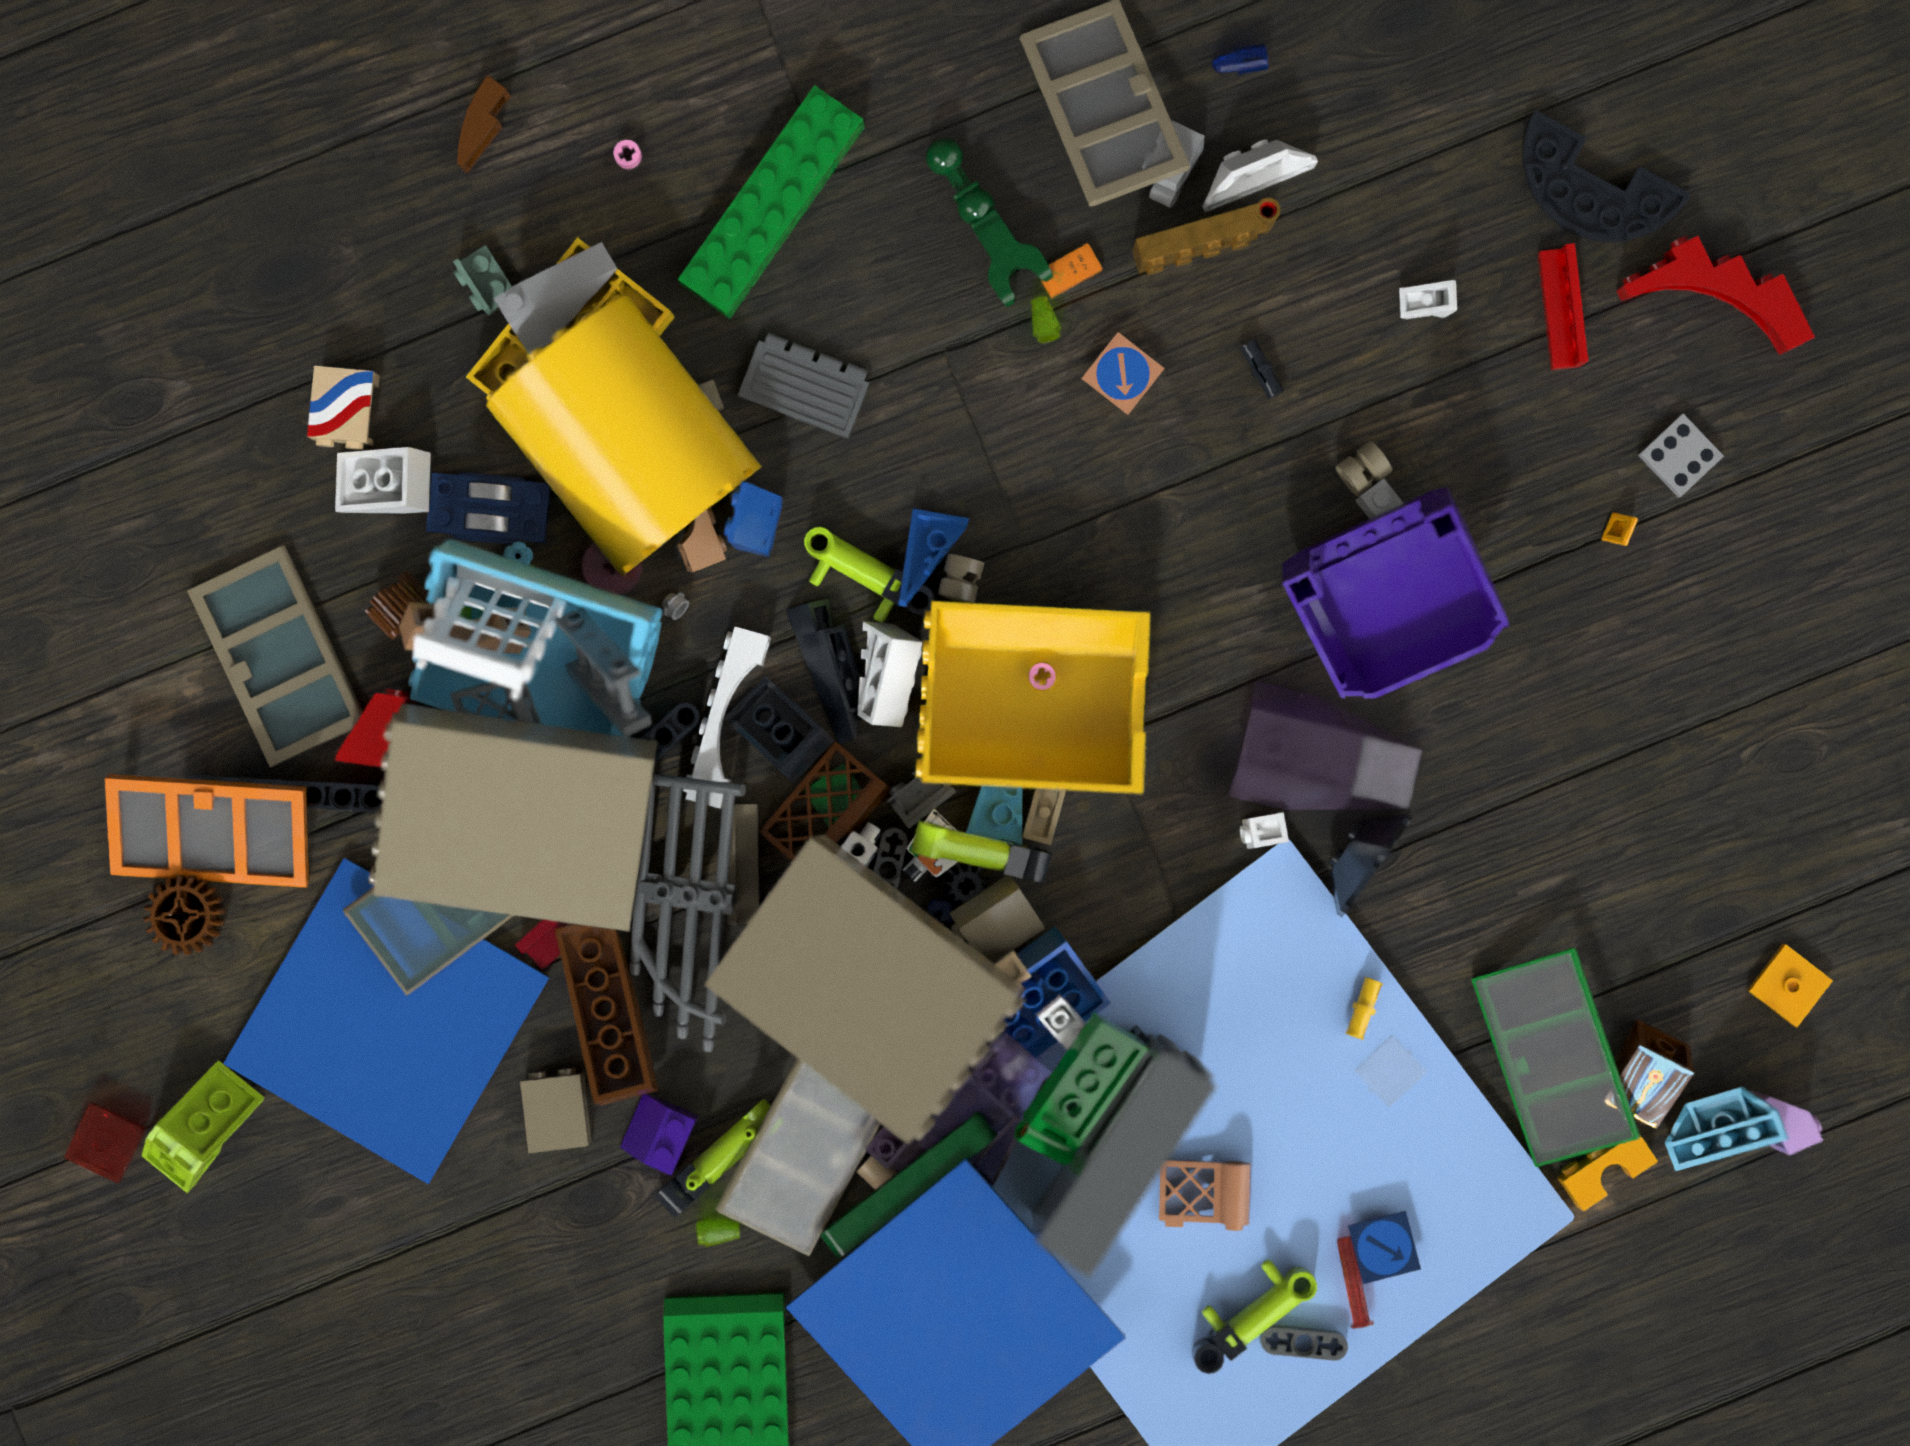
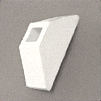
M1060 995L1036 1014L1066 1050L1069 1049L1086 1024L1069 1002Z

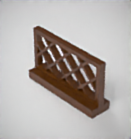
M835 742L759 832L794 862L797 857L794 854V842L809 841L812 837L821 836H814L813 819L829 818V830L825 835L841 847L852 831L856 832L876 809L891 788L839 743ZM839 751L846 757V770L831 771L830 760ZM851 763H853L858 769H851ZM826 767V772H821ZM864 773L871 779L864 789L852 790L851 774ZM847 775L848 791L832 792L831 776ZM816 777H826L827 793L811 794V782ZM806 789L807 795H801ZM859 794V795L853 800V795ZM848 795V808L844 812L833 813L832 797ZM827 797L828 813L813 815L812 799ZM807 799L808 815L792 817V805L794 802ZM787 812V817L782 818V816ZM834 817H839L834 823ZM808 820L809 836L793 837V821ZM788 822V838L776 839L769 832L777 823ZM789 842V849L785 847L782 843Z

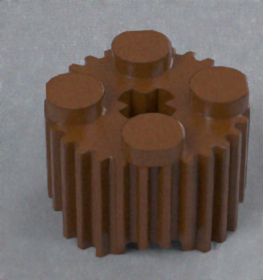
M408 570L397 577L400 581L399 583H393L386 589L380 590L370 600L369 603L372 606L365 610L376 625L392 640L401 635L399 626L409 603L435 604V602H427L429 592Z

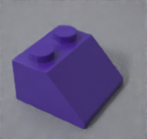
M643 1094L620 1148L642 1163L672 1175L678 1165L698 1115L650 1094Z

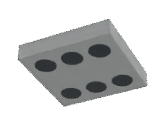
M1684 414L1679 415L1638 454L1678 498L1682 497L1724 457Z

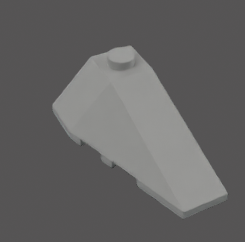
M601 242L518 283L495 297L494 300L530 355L540 346L544 348L553 343L551 338L561 329L565 328L573 318L575 319L584 305L592 296L596 295L618 268Z

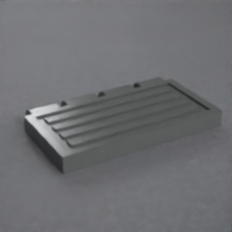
M768 333L765 342L758 341L738 397L849 439L870 385L869 382L865 381L868 370L848 363L845 373L840 372L843 365L842 360L821 353L818 361L814 362L813 358L816 350L793 342L789 352L785 351L788 340Z

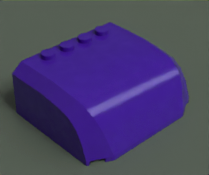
M1448 487L1427 492L1301 550L1282 563V583L1341 698H1345V696L1377 698L1488 649L1494 642L1496 635L1504 626L1507 627L1509 624L1492 578Z

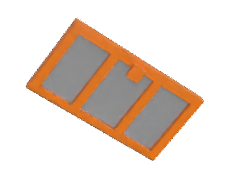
M108 774L106 776L105 791L111 875L176 879L178 875H184L186 880L189 876H196L197 881L207 880L211 882L308 887L309 867L305 786Z

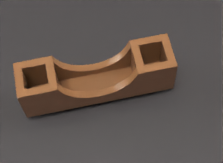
M710 507L689 523L685 536L677 543L688 572L698 571L726 559L723 552L727 551L722 536L716 535L713 527L716 520Z
M409 603L399 626L405 650H414L415 635L417 632L423 634L427 618L434 619L436 604ZM501 607L513 612H517L518 608ZM492 613L486 626L506 632L513 619ZM481 617L470 621L479 623ZM519 621L513 634L527 639L531 632L529 624ZM454 623L448 637L468 643L475 630ZM481 633L475 645L496 652L502 639ZM509 641L504 653L520 654L523 645Z

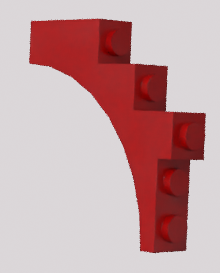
M1684 236L1670 244L1672 249L1664 254L1666 260L1664 259L1650 266L1651 272L1644 276H1640L1639 272L1625 278L1622 280L1624 285L1616 291L1621 301L1643 293L1661 290H1688L1713 296L1733 305L1751 318L1768 336L1779 355L1815 338L1784 274L1773 278L1770 273L1754 282L1741 255L1731 259L1728 254L1711 263L1699 236L1688 240L1687 236Z

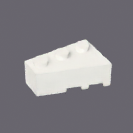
M863 621V631L868 632L867 649H861V659H866L865 678L860 677L858 716L872 725L902 727L904 717L908 712V701L911 689L915 683V672L918 660L922 654L921 647L923 642L894 624Z

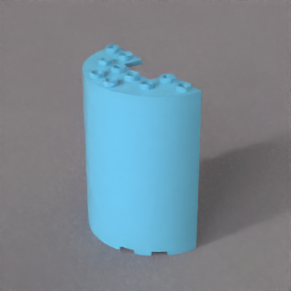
M451 539L445 541L440 547H434L430 558V563L434 564V567L426 581V588L429 589L427 602H435L436 604L438 597L445 599L449 577H457L458 564L563 598V600L567 601L563 616L582 607L640 669L641 675L628 682L631 695L639 704L641 703V700L638 699H640L643 693L645 683L647 684L658 645L662 623L659 622L662 616L661 609ZM475 585L469 597L489 603L495 591ZM502 593L496 606L519 608L522 599ZM529 602L525 611L527 616L544 621L550 608ZM464 604L458 617L474 620L482 617L485 610ZM529 625L531 632L527 639L534 641L540 628ZM556 625L552 638H546L545 640L546 647L541 660L536 659L534 662L535 670L531 680H526L541 724L624 737L567 673L566 664L578 659L575 644ZM523 646L520 654L503 653V655L524 661L530 648ZM413 655V662L416 663V668L413 669L410 675L408 685L412 687L410 699L442 710L456 712L450 696L452 692L491 681L431 662L430 660H427L425 668L422 669L417 667L419 659L414 658ZM504 687L491 690L488 696L489 699L503 706L508 699ZM472 696L461 698L464 708L476 713L481 701ZM484 704L479 715L498 718L500 711ZM508 704L507 708L512 710L510 704ZM506 714L502 716V719L515 720Z

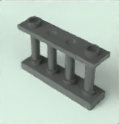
M582 607L567 613L562 618L555 619L556 625L575 644L578 659L566 664L567 673L624 737L651 725L650 715L631 695L628 681L641 675L640 669Z

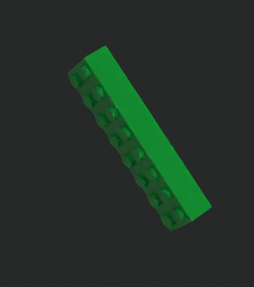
M814 85L678 278L680 285L730 320L865 128L863 118Z

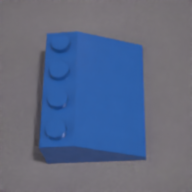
M1056 926L1017 953L1018 958L1031 975V977L1021 983L1027 989L1022 995L1026 1000L1016 1014H1013L1011 1017L1007 1016L1004 1019L1008 1025L1000 1036L991 1042L1014 1073L1058 1042V1039L1036 1014L1059 995L1069 1002L1085 1022L1090 1019L1094 1012L1098 1013L1111 1004Z

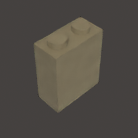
M1006 875L949 913L955 922L951 926L954 933L962 940L966 939L969 943L968 945L992 963L1046 929L1013 878L1009 875Z
M575 1067L557 1070L558 1075L546 1076V1071L528 1073V1078L520 1081L528 1153L585 1147L592 1143L584 1071L576 1072Z

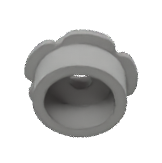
M679 592L677 595L670 593L662 602L664 616H670L673 620H677L686 612L689 601L684 598V593Z

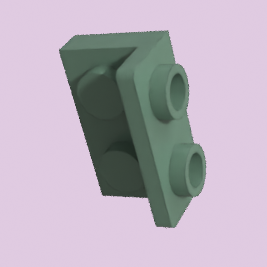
M486 245L461 261L458 258L455 259L453 262L457 269L453 273L462 286L467 284L473 294L469 298L478 311L483 309L488 315L499 310L500 308L494 298L512 288V285Z

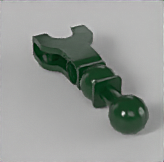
M949 138L937 139L928 146L926 163L933 173L946 175L957 194L953 196V199L957 204L960 218L965 223L971 225L991 258L988 281L1004 306L1010 307L1016 301L1010 287V279L1017 270L1023 268L1032 270L1040 281L1042 279L1043 282L1053 279V273L1037 247L1030 244H1021L1014 239L996 209L994 210L992 196L986 190L981 189L978 181L973 184L960 166L963 161V152L957 142Z

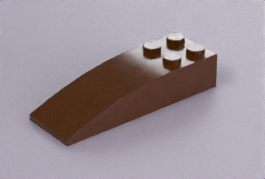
M572 924L555 929L593 1102L603 1106L658 1091L659 1088L647 1036L618 930L581 924Z

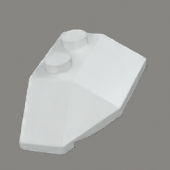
M1267 139L1255 143L1251 146L1252 150L1243 154L1240 151L1232 152L1224 157L1203 209L1205 212L1311 170L1317 164V158L1315 155L1279 140L1268 143Z

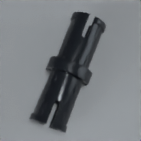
M1256 339L1239 348L1252 369V377L1257 378L1268 400L1285 391L1272 370V367H1274L1273 363L1267 361Z

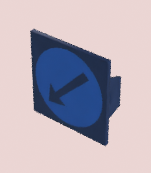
M1406 1210L1348 1225L1363 1284L1421 1270Z

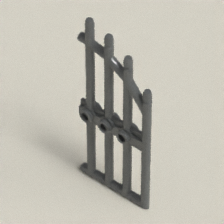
M653 773L634 900L629 972L630 975H639L641 970L640 960L642 959L654 981L653 1016H662L664 1011L663 1001L666 994L679 1006L677 1037L681 1039L687 1038L689 1032L688 1022L690 1020V1013L704 1019L703 1051L712 1052L715 1042L713 1037L715 1036L716 1023L724 1025L727 1016L725 1013L717 1011L718 995L708 987L705 1006L691 1000L699 910L713 912L708 969L709 979L721 963L725 914L734 915V906H736L737 901L736 885L728 884L735 796L743 797L746 787L743 784ZM656 785L670 787L663 874L649 872ZM682 789L696 790L689 878L675 876ZM708 792L723 794L716 882L701 880ZM646 902L660 904L656 960L643 938ZM672 906L687 908L680 991L666 978Z

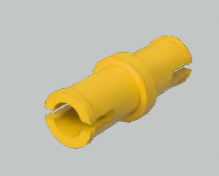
M1364 977V983L1358 1000L1353 1002L1352 1008H1354L1345 1034L1364 1040L1371 1015L1376 1013L1374 1006L1383 983Z

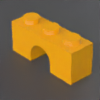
M1641 1137L1636 1141L1586 1153L1588 1157L1579 1163L1573 1161L1563 1167L1561 1170L1562 1174L1557 1179L1575 1206L1584 1212L1608 1196L1601 1184V1174L1607 1166L1619 1164L1626 1175L1634 1178L1658 1161Z

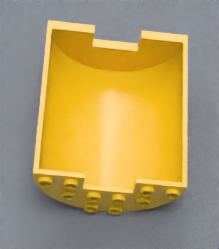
M617 294L605 303V307L597 312L592 310L578 321L579 324L571 330L565 327L551 338L554 343L545 349L540 346L528 355L527 358L530 362L523 368L519 367L506 377L508 381L502 387L497 388L486 397L488 400L486 407L622 577L762 466L628 296L621 297Z
M932 602L931 611L925 610L924 628L930 629V640H924L923 664H929L928 676H922L921 699L927 700V704L920 706L918 753H923V759H917L916 777H920L922 782L1142 794L1145 754V732H1143L1145 678L1148 673L1150 613ZM1038 663L1049 664L1055 671L1056 679L1054 684L1045 690L1035 688L1029 680L1030 669ZM1039 668L1038 674L1034 675V681L1037 682L1039 680L1040 685L1046 684V679L1051 677L1050 671L1047 670L1045 672V668Z

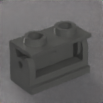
M914 771L912 775L915 779L907 785L902 781L889 791L892 797L887 801L906 826L910 828L956 792L953 787L947 783L922 782V778L916 777V771Z

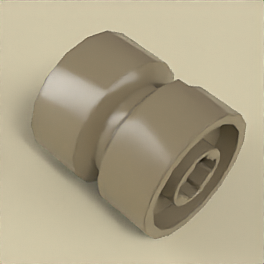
M1368 441L1356 450V457L1348 456L1335 467L1345 485L1358 497L1372 487L1373 480L1379 482L1392 472V467L1385 455L1371 441Z
M948 554L944 567L947 577L941 579L938 595L974 604L978 591L975 581L981 579L984 563L968 557Z

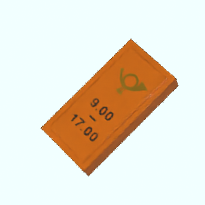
M1089 243L1049 264L1053 273V279L1048 282H1043L1041 279V283L1050 299L1099 273L1103 268Z

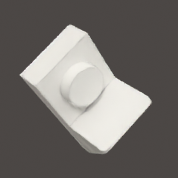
M1455 280L1399 288L1400 313L1403 319L1431 315L1444 318L1457 311Z

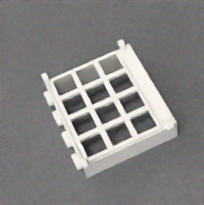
M458 564L457 577H449L445 599L438 597L436 601L434 619L427 618L423 634L417 632L415 635L414 658L419 659L417 667L424 669L427 660H430L431 662L514 688L511 697L518 699L525 680H531L535 670L534 662L536 659L541 660L546 647L545 640L546 638H552L556 628L555 619L557 617L562 618L567 601L563 600V598ZM475 585L495 591L489 603L469 597ZM502 593L522 599L517 612L496 606ZM529 602L550 608L544 621L523 615ZM464 604L485 610L479 623L458 617ZM492 613L513 619L506 632L486 626ZM519 621L540 628L534 641L513 634ZM454 623L475 630L468 643L448 637ZM481 633L502 639L496 652L475 645ZM509 641L530 648L524 661L503 655Z

